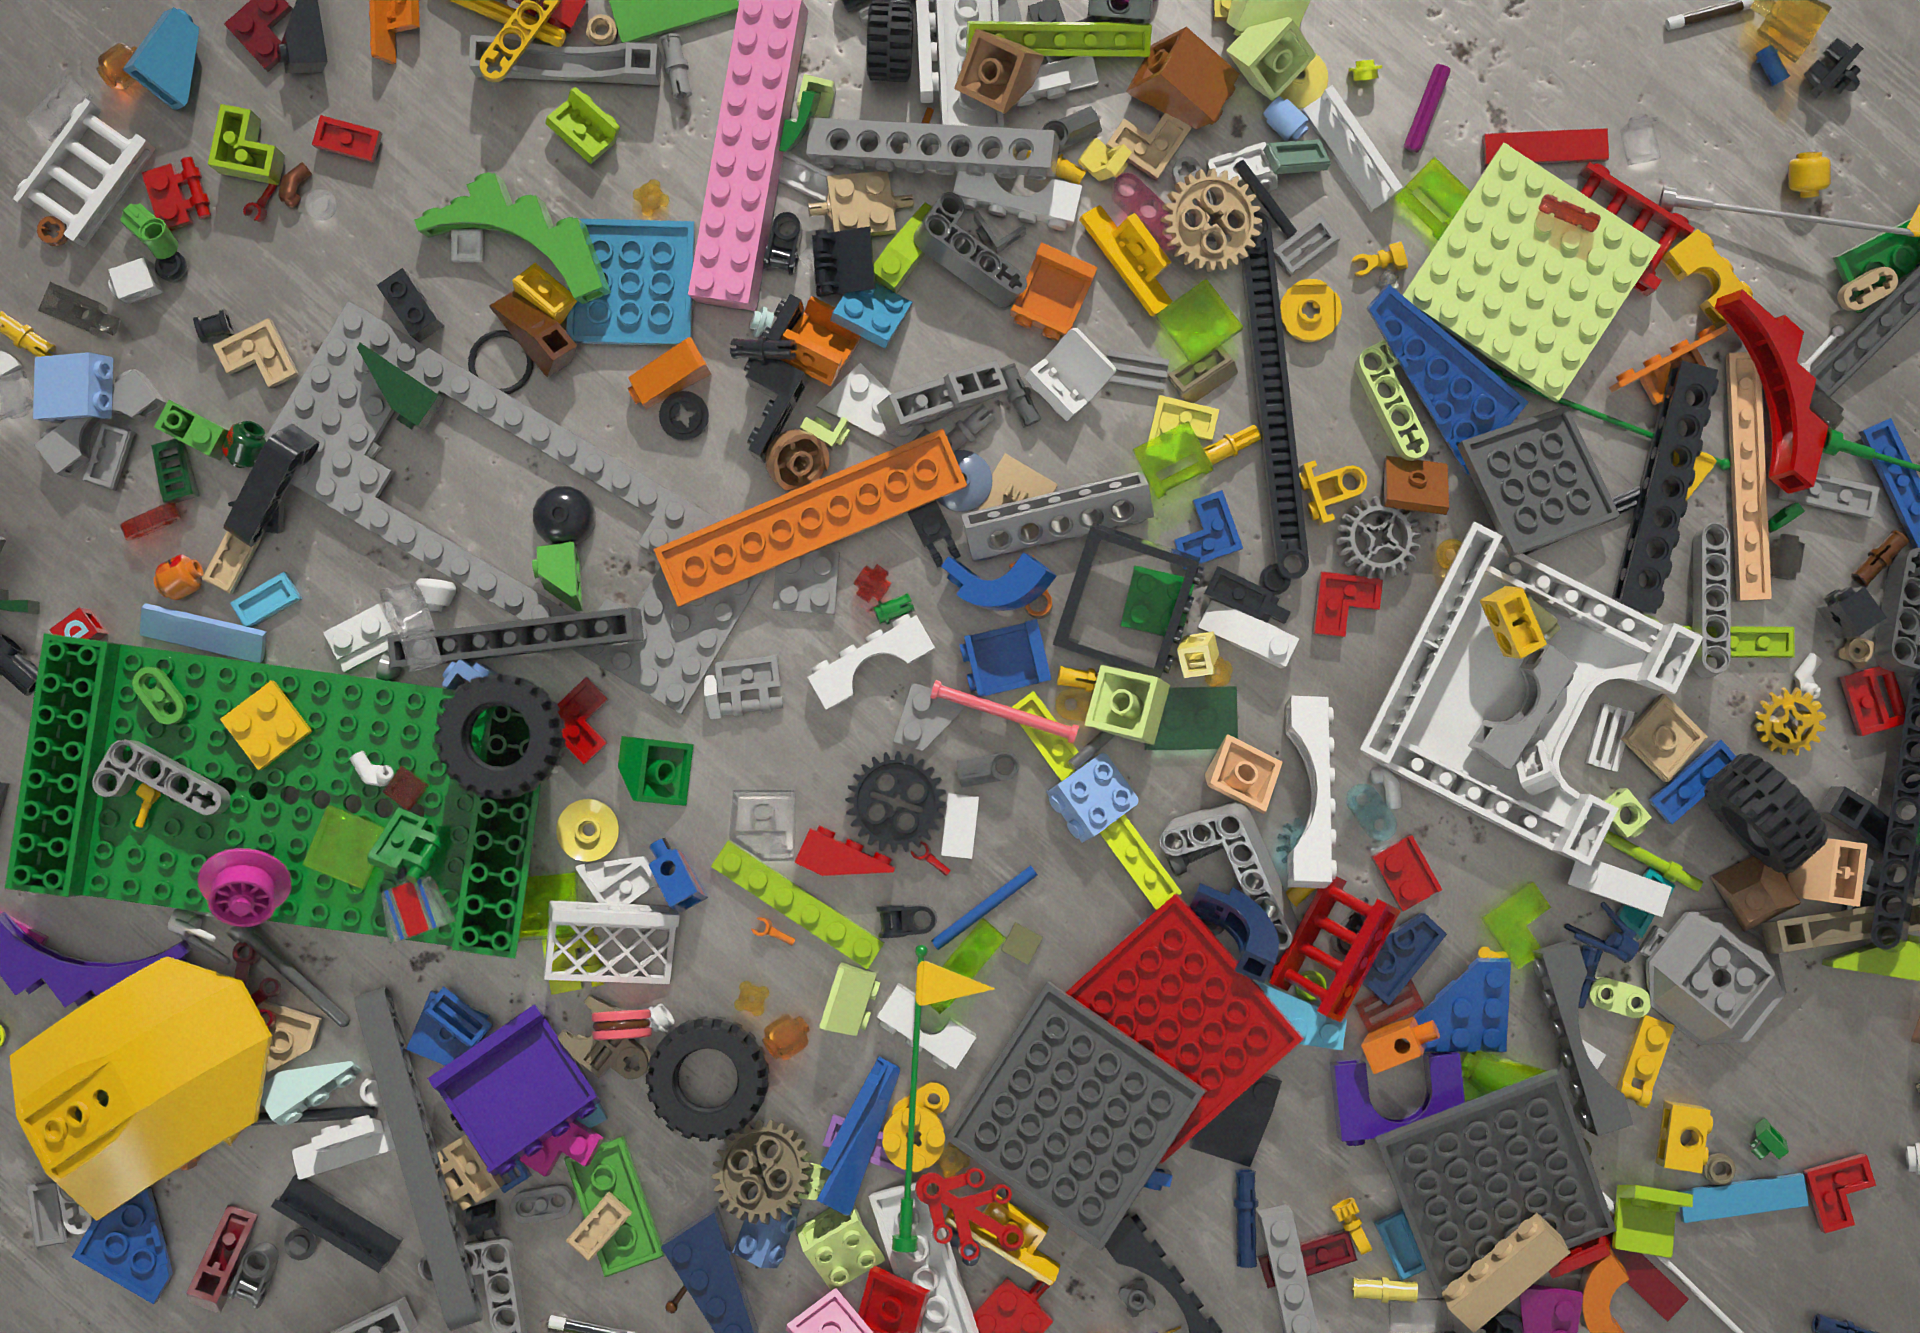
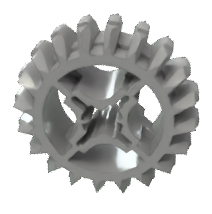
M1379 496L1372 498L1371 506L1366 498L1360 501L1361 509L1356 505H1352L1349 509L1354 517L1344 514L1341 518L1348 526L1340 525L1337 527L1338 532L1346 534L1345 537L1336 539L1337 544H1346V548L1339 551V555L1344 556L1349 553L1351 557L1345 562V565L1349 567L1356 562L1358 565L1354 573L1359 575L1366 568L1365 575L1369 579H1372L1375 571L1380 580L1385 579L1386 570L1391 578L1397 576L1396 567L1402 572L1406 571L1408 566L1404 560L1408 562L1416 560V557L1409 550L1418 551L1421 547L1419 544L1412 542V539L1421 537L1420 532H1412L1411 528L1419 524L1418 521L1414 520L1409 523L1406 519L1411 516L1412 511L1407 510L1402 514L1399 512L1401 509L1384 507V501L1381 505ZM1369 514L1386 515V518L1379 526H1373L1369 523L1364 524L1360 521ZM1394 522H1396L1402 534L1401 546L1398 545L1399 542L1392 536ZM1384 529L1381 539L1385 541V545L1382 542L1373 548L1376 537L1372 535V532L1376 534ZM1355 530L1359 531L1358 534L1364 538L1366 543L1363 555L1359 552L1355 543ZM1379 550H1384L1388 553L1392 552L1397 555L1392 561L1387 563L1370 561Z

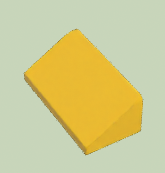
M536 262L512 280L514 291L548 314L559 324L564 321L577 302L567 288Z

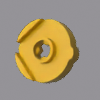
M1304 279L1298 281L1286 291L1280 301L1282 326L1288 336L1302 342H1317L1333 332L1341 319L1342 304L1338 294L1328 287V284L1318 279ZM1307 303H1312V307L1315 309L1318 308V313L1313 315V319L1307 318V315L1302 313V309L1306 308Z
M916 1106L914 1133L916 1131L921 1133L919 1139L922 1143L919 1146L916 1144L913 1146V1172H918L932 1166L940 1158L945 1144V1132L941 1120L931 1110ZM909 1107L899 1109L889 1117L884 1126L882 1145L889 1160L906 1170L908 1138L905 1135L908 1132Z

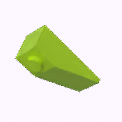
M926 202L923 203L890 241L874 263L875 280L895 293H898L925 256V253L916 246L913 236L932 207Z
M1908 935L1905 947L1896 953L1886 952L1878 948L1874 943H1870L1822 959V965L1920 981V936ZM1886 938L1882 942L1884 945H1890L1896 939Z

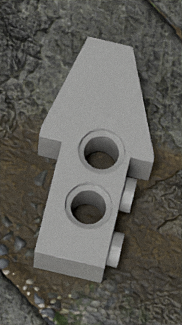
M996 360L955 371L943 378L890 394L877 405V409L887 434H891L934 419L940 420L998 397L1008 387Z

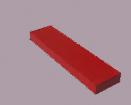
M1608 128L1487 133L1482 136L1484 167L1489 165L1503 143H1506L1536 164L1601 162L1609 159Z

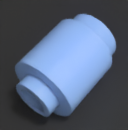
M1281 96L1277 97L1263 113L1267 118L1266 123L1286 142L1292 139L1298 141L1309 129L1306 126L1309 119L1288 99L1284 100Z

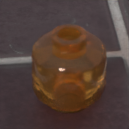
M116 43L99 55V66L96 67V70L110 88L117 87L118 89L125 90L137 82L123 70L137 50V47L132 46L129 48L124 43Z
M784 1013L764 1028L765 1037L762 1039V1042L776 1060L779 1057L783 1060H790L808 1046L809 1040L806 1033L810 1029L801 1016L794 1018L792 1015Z

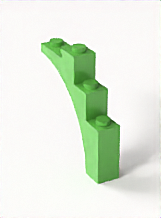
M496 173L480 174L475 177L474 182L466 184L470 193L469 197H457L450 202V205L441 209H428L422 213V217L414 220L418 231L428 238L457 229H483L503 232L525 240L549 257L563 275L574 299L581 304L611 293L586 224L578 218L567 217L556 223L557 226L554 227L545 202L536 195L522 196L516 199L515 204H513L505 181Z

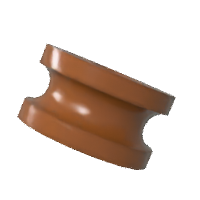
M55 216L44 217L37 225L38 237L51 246H62L69 239L63 235L67 225ZM51 225L60 228V231H56L58 236L55 238L47 235V232H51L49 230Z

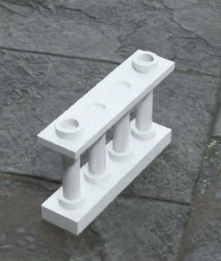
M86 98L83 103L78 104L73 109L71 119L30 176L20 182L16 189V195L13 198L28 209L36 203L67 225L63 235L83 248L88 244L156 150L153 145L138 134H135L132 139L128 140L97 118L101 109ZM88 128H91L121 149V155L114 164H108L79 143ZM70 153H73L103 174V180L96 189H90L60 168ZM52 178L85 200V205L78 214L73 215L42 193Z

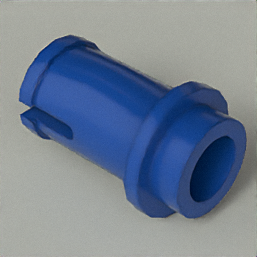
M1773 44L1756 53L1758 58L1756 63H1761L1772 86L1790 77L1777 54L1780 51L1779 48L1775 49Z

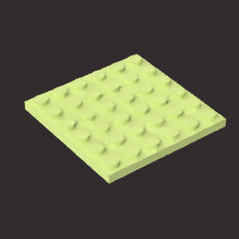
M1503 143L1414 276L1403 296L1437 325L1554 402H1557L1661 245L1506 143Z

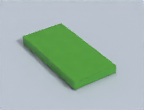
M609 0L621 43L639 42L736 13L739 6L737 0Z
M625 1136L601 1143L590 1165L586 1167L569 1156L564 1157L584 1219L608 1192L612 1193L632 1211V1214L597 1253L604 1277L665 1256L661 1249L662 1243Z

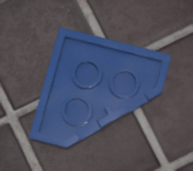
M1476 958L1467 966L1469 968L1456 981L1453 979L1435 996L1436 999L1423 1011L1420 1009L1413 1016L1416 1018L1418 1025L1433 1020L1440 1034L1439 1039L1426 1043L1427 1047L1424 1052L1507 1051L1511 961L1509 958Z
M149 1187L101 1220L96 1221L93 1219L72 1258L148 1302L155 1304L173 1276V1271L152 1189Z

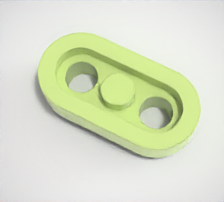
M1597 977V981L1592 982L1588 999L1598 1008L1631 1018H1641L1651 1008L1648 992L1640 987L1607 977ZM1604 988L1610 990V996L1607 999H1603L1601 996ZM1635 997L1640 999V1005L1637 1008H1633L1631 1005V1001Z

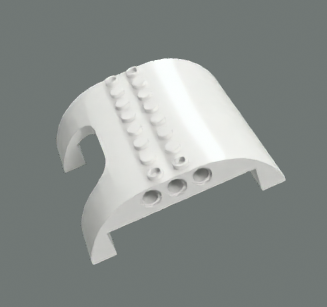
M1473 522L1359 750L1390 771L1431 793L1530 842L1591 866L1619 808L1591 794H1580L1568 786L1561 776L1559 768L1561 752L1589 695L1596 686L1607 680L1622 679L1665 693L1676 694L1703 637L1677 623L1663 625L1524 554L1509 557L1504 545L1500 543L1502 535ZM1505 586L1523 588L1527 597L1531 596L1536 603L1558 619L1557 624L1561 629L1546 643L1555 647L1578 665L1573 673V680L1566 688H1563L1556 699V706L1550 713L1546 714L1539 725L1540 728L1537 735L1527 743V745L1543 740L1561 782L1560 785L1534 796H1531L1522 787L1516 765L1512 766L1510 770L1497 767L1468 746L1484 720L1503 721L1512 717L1522 706L1526 694L1525 680L1519 669L1526 656L1522 659L1503 656L1479 601Z

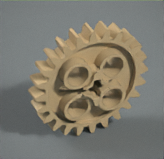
M1215 168L1208 170L1207 177L1203 169L1196 172L1195 178L1192 174L1185 176L1186 184L1181 181L1177 182L1174 185L1177 192L1171 191L1167 194L1172 203H1166L1162 206L1165 211L1169 212V215L1161 218L1162 222L1169 224V228L1162 231V234H1171L1172 239L1166 244L1167 247L1176 245L1178 249L1175 251L1174 256L1177 257L1184 253L1186 255L1184 259L1185 265L1195 260V270L1202 269L1205 263L1207 272L1214 271L1216 264L1220 271L1227 269V262L1231 266L1239 264L1237 256L1241 259L1246 258L1248 253L1245 248L1251 249L1256 246L1250 238L1260 235V232L1253 227L1262 222V219L1254 217V213L1261 208L1260 206H1252L1250 203L1255 199L1256 195L1247 196L1245 194L1249 186L1248 184L1241 187L1237 186L1239 181L1238 175L1228 180L1227 170L1221 172L1218 177ZM1207 191H1212L1216 195L1217 202L1215 206L1207 201ZM1193 199L1196 200L1198 206L1192 203ZM1186 212L1191 213L1195 217L1194 227H1190L1185 222ZM1229 213L1237 218L1238 224L1236 229L1228 224L1227 218ZM1210 215H1213L1215 218L1212 226L1208 223ZM1225 234L1230 237V241H1227ZM1207 235L1215 238L1217 244L1215 250L1208 248L1206 244Z

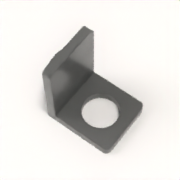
M978 211L974 213V221L979 227L975 230L978 237L985 246L990 244L996 254L1026 235L1027 228L1025 225H1022L998 241Z

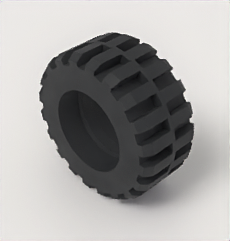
M489 674V676L485 677L478 676L470 679L469 684L460 685L454 690L455 695L451 699H446L442 705L445 708L443 715L437 716L435 725H439V733L434 735V744L439 745L440 753H437L439 762L444 763L447 767L446 774L450 779L458 781V786L465 791H472L475 795L484 798L495 799L522 796L524 793L532 792L539 788V784L547 781L553 775L552 770L554 767L559 766L562 759L560 752L562 748H565L566 743L562 730L566 729L564 719H560L558 713L560 709L556 702L548 697L549 693L543 688L536 686L534 682L504 674ZM494 706H509L519 711L525 717L530 730V742L526 753L518 762L506 767H494L486 764L477 756L472 743V731L477 718L483 711Z
M1752 753L1739 754L1706 783L1704 796L1709 802L1710 808L1716 813L1719 821L1725 825L1730 834L1744 848L1748 849L1755 858L1761 860L1764 865L1769 868L1771 867L1778 873H1793L1827 842V827L1808 798L1804 797L1799 788L1792 784L1781 771H1777L1772 764L1763 761L1757 755L1754 756Z
M708 1016L698 1017L695 1020H688L669 1032L656 1046L655 1052L650 1057L648 1063L649 1071L646 1074V1084L649 1085L647 1096L649 1103L653 1102L656 1108L654 1113L658 1119L662 1117L667 1122L666 1127L672 1132L676 1129L682 1133L681 1137L687 1139L696 1137L699 1138V1141L709 1142L713 1138L721 1140L728 1138L734 1132L738 1133L759 1111L768 1091L769 1064L765 1061L764 1056L766 1054L763 1047H759L755 1041L756 1037L751 1032L748 1033L742 1029L743 1025L735 1021L731 1023L726 1021V1018L718 1016L716 1018H708ZM715 1049L727 1055L734 1063L738 1076L737 1087L733 1096L724 1104L712 1108L701 1107L691 1102L682 1092L679 1085V1071L684 1060L695 1051Z

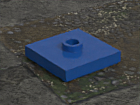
M433 990L430 991V994L427 998L423 1010L427 1007V1005L432 1001V999L437 995L438 992ZM445 996L442 998L441 1001L477 1030L483 1027ZM436 1006L433 1009L434 1012L470 1040L474 1038L473 1034ZM470 1006L488 1021L489 1013ZM422 1010L406 1050L446 1066L470 1048Z

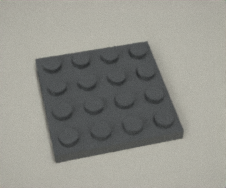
M1567 405L1463 440L1457 445L1498 534L1503 536L1501 540L1509 557L1614 521L1620 516Z

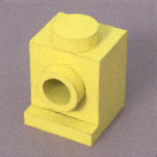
M1214 631L1183 636L1177 648L1183 677L1189 678L1214 674V664L1219 656Z

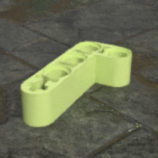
M1383 340L1368 347L1357 357L1354 364L1355 372L1396 454L1405 460L1414 461L1426 454L1429 447L1428 438L1393 370L1400 366L1386 340ZM1370 356L1375 358L1378 364L1377 370L1367 369L1363 362L1364 357ZM1379 384L1389 386L1391 389L1390 398H1383L1379 395L1377 390ZM1397 411L1404 415V426H1397L1393 423L1391 419L1392 412ZM1408 428L1411 429L1410 433L1400 437L1399 434L1403 433ZM1416 442L1418 448L1408 451L1406 445Z

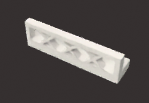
M1333 85L1325 89L1319 99L1302 110V113L1309 119V124L1370 212H1373L1399 193L1403 186Z

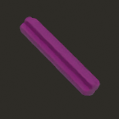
M1436 64L1433 68L1404 144V148L1408 151L1418 153L1423 145L1451 72L1448 66Z

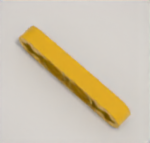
M523 0L480 59V72L487 81L497 83L508 75L561 0H545L543 7L547 8L546 11L538 4L540 0H536V2ZM527 9H533L539 14L540 18L536 24L528 25L522 21V13ZM508 34L517 35L521 39L520 47L515 50L507 49L503 44L504 37ZM499 48L505 55L499 63L502 71L494 70L492 73H489L487 62L494 63L497 60L499 52L495 51V49Z

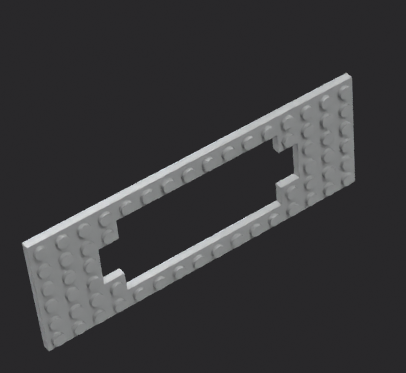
M350 301L346 303L265 437L267 441L275 432L290 424H294L320 442L318 450L308 463L296 470L290 482L292 485L521 620L570 615L573 613L378 499L393 471L366 455L373 443L378 439L394 410L389 406L357 349L359 343H362L438 395L441 393L446 394L651 515L653 519L638 544L654 554V549L721 521ZM660 566L636 608L641 609L644 640L574 648L572 650L678 713L683 714L767 571L689 604L677 607ZM606 597L598 611L621 609L624 607Z

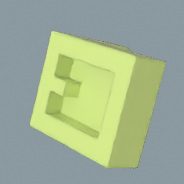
M806 417L800 426L801 430L814 434L825 443L826 447L833 451L837 444L842 446L851 431L847 428L849 425L848 419L844 417L841 418L834 432L830 431V424L818 417H815L814 420Z

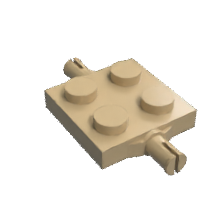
M888 171L827 176L828 196L826 202L808 203L809 217L828 215L833 232L870 226L872 236L895 234L894 214L896 208L914 207L912 194L894 196L890 187Z

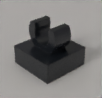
M497 1199L466 1209L465 1229L469 1236L476 1234V1238L481 1242L484 1241V1231L490 1229L494 1231L496 1237L500 1236L501 1209Z

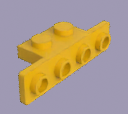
M1101 205L1089 210L1079 218L1080 222L1150 316L1157 315L1173 304L1172 299L1156 279L1172 262L1135 213L1128 216L1118 227Z
M996 1194V1196H997V1198H998L999 1200H1002V1199H1003V1198H1001L1000 1196H998V1195ZM997 1202L988 1204L983 1211L984 1214L1002 1225L1013 1224L1019 1227L1024 1234L1022 1246L1015 1251H1008L998 1244L997 1236L968 1219L972 1238L978 1241L981 1246L996 1252L1009 1263L1017 1265L1032 1274L1037 1280L1043 1281L1050 1286L1054 1284L1061 1265L1036 1249L1047 1234L1049 1226L1010 1202L1006 1204H999ZM949 1208L944 1220L957 1230L953 1211ZM1014 1232L1009 1233L1007 1236L1009 1244H1013L1017 1239Z

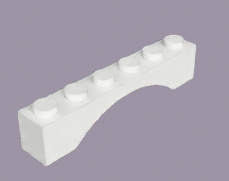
M1291 696L1285 704L1286 735L1296 746L1305 763L1311 788V806L1306 828L1297 845L1287 856L1288 887L1326 888L1332 883V879L1336 878L1337 864L1335 860H1332L1331 848H1335L1336 831L1331 829V817L1335 815L1336 805L1335 799L1330 798V787H1333L1335 782L1334 768H1330V756H1333L1334 739L1329 737V726L1333 724L1334 712L1333 708L1329 707L1328 697Z

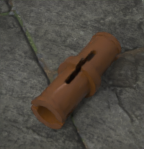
M1893 530L1878 548H1872L1869 551L1868 558L1851 574L1852 579L1858 585L1867 588L1869 583L1883 569L1887 570L1892 565L1891 560L1909 544L1908 538L1903 533Z

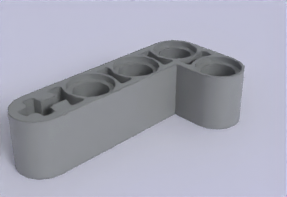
M118 740L114 742L107 751L92 780L93 788L98 795L103 797H119L127 794L135 780L138 779L204 815L221 814L228 809L231 802L230 794L224 787L135 740ZM127 746L133 751V757L128 763L123 758V751ZM156 761L161 766V773L157 778L151 774V765ZM112 774L117 779V786L113 791L107 786V780ZM182 777H186L189 781V788L186 793H182L178 787L179 780ZM200 793L203 795H213L212 799L216 801L215 806H210L211 801L198 795Z

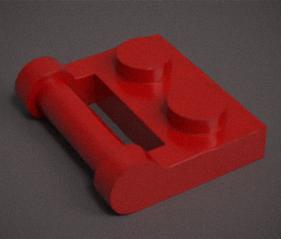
M1877 665L1840 677L1858 736L1869 735L1904 724L1906 707L1895 672ZM1882 675L1894 713L1892 717L1888 715L1877 680V676Z

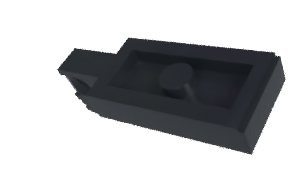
M1217 566L1204 592V595L1266 623L1272 618L1285 624L1291 611L1277 605L1280 598L1274 596L1273 592L1220 566Z

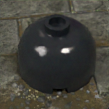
M556 486L546 490L537 499L533 508V524L537 534L548 544L574 542L575 546H577V544L582 543L592 534L596 524V511L591 500L582 491L571 486Z

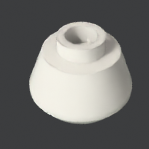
M419 578L414 583L417 602L424 604L423 610L442 612L443 607H449L457 592L454 583L444 580Z

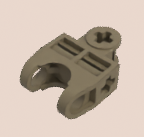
M588 995L584 1001L585 1005L592 1010V1013L623 1011L619 1007L593 995ZM565 1029L558 1035L559 1041L571 1056L598 1078L602 1077L610 1067L622 1077L631 1080L637 1079L649 1071L648 1063L651 1053L633 1038L593 1040L592 1036L584 1037L579 1034L575 1036ZM637 1055L640 1058L637 1062L639 1066L632 1069L629 1066L631 1060L628 1057L632 1058Z

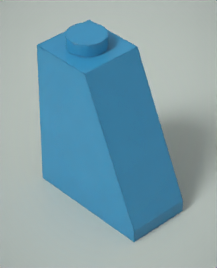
M173 7L163 12L123 70L173 110L184 107L189 98L200 28L193 23L192 17L181 9Z

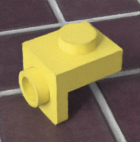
M1095 138L1078 159V163L1100 182L1111 177L1117 178L1128 166L1126 160L1132 151L1124 144L1109 149L1098 138Z

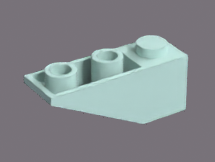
M347 1061L280 1071L264 1082L261 1103L272 1121L281 1126L284 1124L290 1125L302 1117V1112L309 1107L318 1106L329 1098V1093L338 1087L343 1088L351 1084L356 1079L355 1075L360 1073L362 1069L354 1062Z

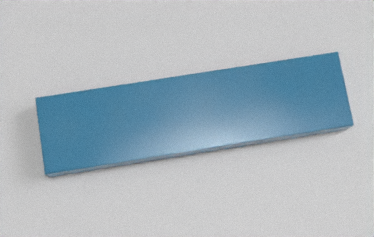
M1801 1173L1730 1182L1726 1185H1709L1677 1190V1192L1693 1194V1207H1680V1216L1683 1223L1809 1206L1804 1174Z

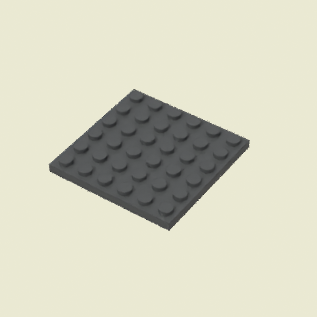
M1047 982L946 1137V1140L1101 1251L1207 1090L1051 982Z
M1557 1068L1375 1137L1438 1298L1443 1296L1442 1292L1452 1281L1459 1279L1471 1268L1473 1263L1485 1257L1495 1248L1499 1241L1510 1236L1523 1221L1530 1219L1536 1213L1562 1236L1568 1249L1616 1231Z

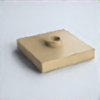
M1660 694L1623 735L1621 740L1663 782H1669L1708 736L1666 694Z

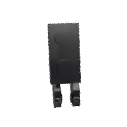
M936 500L907 512L924 548L927 547L937 568L941 567L943 559L933 543L943 538L948 546L947 549L954 559L961 557L951 537L952 532Z

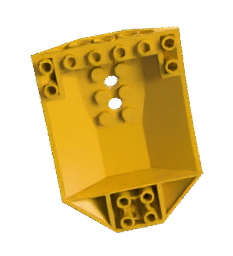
M167 956L132 974L91 999L9 1056L16 1118L45 1173L98 1221L167 1175L258 1121L272 1034L242 980ZM100 1089L108 1094L109 1102L106 1107L98 1102L97 1096ZM77 1107L82 1112V1121L76 1117L75 1111Z

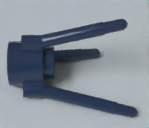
M1601 902L1600 906L1622 931L1619 933L1616 931L1612 932L1606 941L1570 924H1565L1566 930L1575 933L1574 938L1613 955L1624 963L1630 962L1638 952L1639 943L1633 939L1636 932L1627 927L1606 902Z

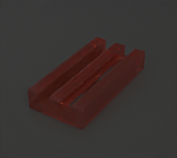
M1412 979L1405 986H1408L1409 990L1398 995L1389 1006L1381 1004L1365 1012L1364 1008L1379 1001L1374 995L1353 1004L1367 1033H1371L1424 1006ZM1413 996L1414 1002L1373 1023L1370 1022L1369 1018Z

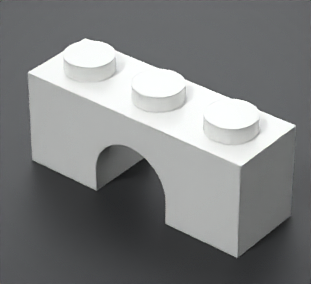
M898 983L877 1014V1017L881 1019L879 1025L888 1032L895 1035L899 1031L908 1037L905 1042L913 1048L915 993ZM950 1017L945 1026L938 1031L929 1032L920 1027L919 1052L924 1048L933 1054L932 1060L939 1066L948 1069L950 1065L956 1069L977 1037L974 1032Z

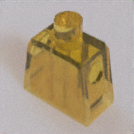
M1754 0L1750 6L1751 10L1765 17L1757 30L1758 35L1794 63L1797 62L1809 46L1832 8L1819 0Z

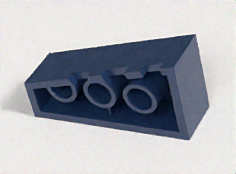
M717 1206L667 1238L663 1242L661 1249L714 1333H758L759 1329Z

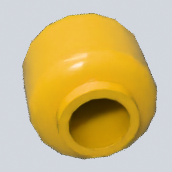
M1822 152L1797 153L1796 159L1789 162L1788 186L1790 190L1800 192V198L1818 197L1819 190H1824L1830 186L1831 162L1829 158L1822 156Z

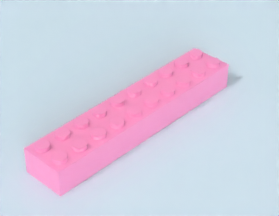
M803 0L739 1L688 295L696 303L756 311L763 273L764 255L769 239L783 159V151H779L784 121L790 118L808 16V9Z

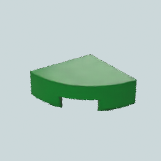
M1799 503L1785 506L1768 519V531L1772 533L1804 513L1805 510Z

